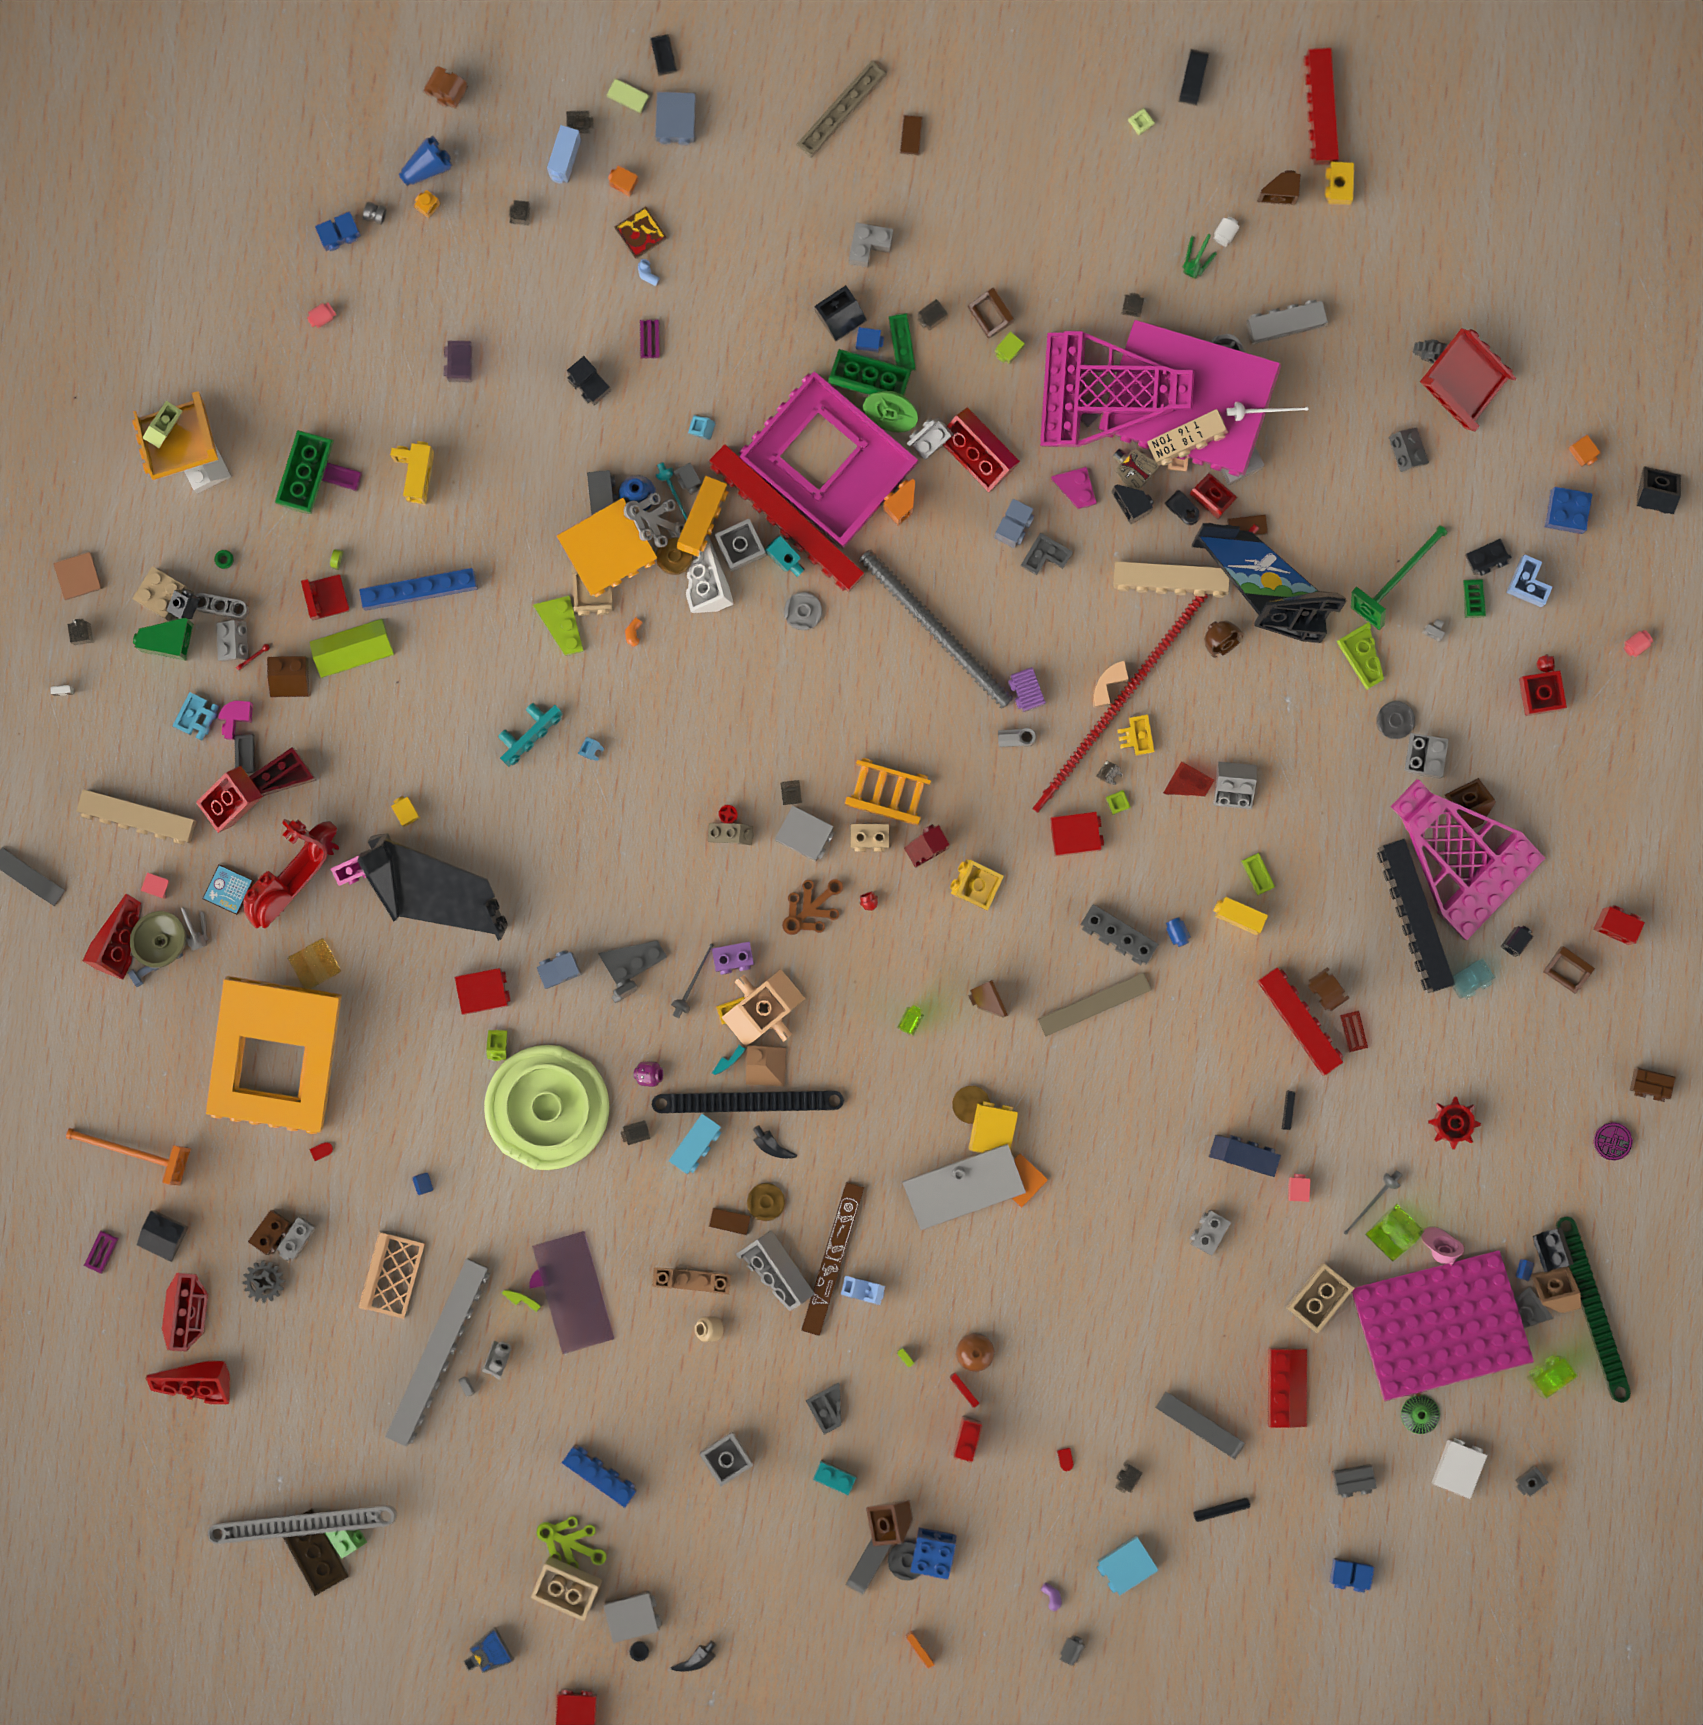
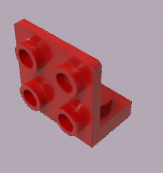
M338 574L311 582L308 579L301 581L309 616L313 621L349 611L341 575Z

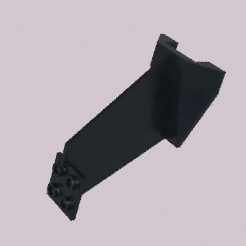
M378 834L370 837L368 844L371 849L360 853L357 860L393 921L398 920L399 917L495 934L498 941L502 940L508 923L505 916H501L499 903L494 898L495 894L488 879L395 843L391 840L389 834Z

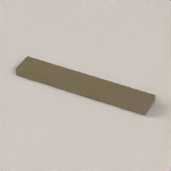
M871 61L801 138L797 146L809 157H812L886 75V72L875 62Z
M1144 973L1041 1017L1038 1021L1046 1037L1151 991V988Z

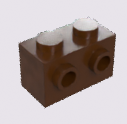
M270 1210L247 1242L265 1255L274 1254L280 1245L278 1241L281 1237L284 1238L292 1223L274 1210Z

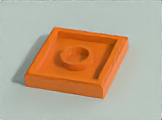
M1020 1153L1014 1159L1026 1193L1012 1199L1022 1208L1048 1179Z

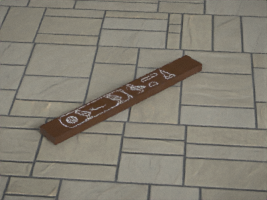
M848 1182L845 1184L813 1289L814 1295L810 1299L801 1331L820 1336L864 1187Z

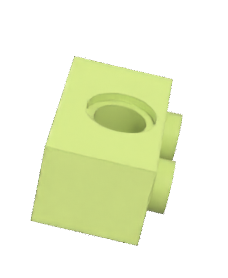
M166 401L149 425L143 439L160 448L179 419L182 410Z

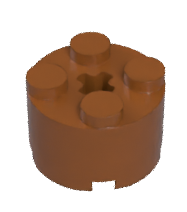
M436 66L423 92L428 96L437 98V103L444 107L449 105L456 108L468 88V83L453 72L451 74L445 73V68Z

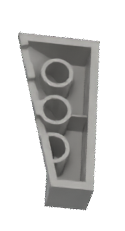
M772 1230L736 1254L739 1259L743 1258L748 1263L747 1267L752 1272L755 1270L762 1278L760 1281L765 1286L768 1285L773 1289V1294L789 1311L814 1295V1292Z

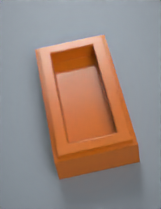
M910 1631L906 1634V1639L926 1667L929 1669L935 1665L934 1661L913 1632Z

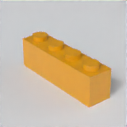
M705 476L678 539L677 549L697 557L700 551L704 552L708 542L705 540L707 534H712L715 526L712 524L714 518L718 519L722 509L719 507L721 501L725 502L729 493L726 491V483Z

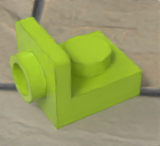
M488 1030L487 1059L493 1061L507 1059L508 1032L506 1030Z

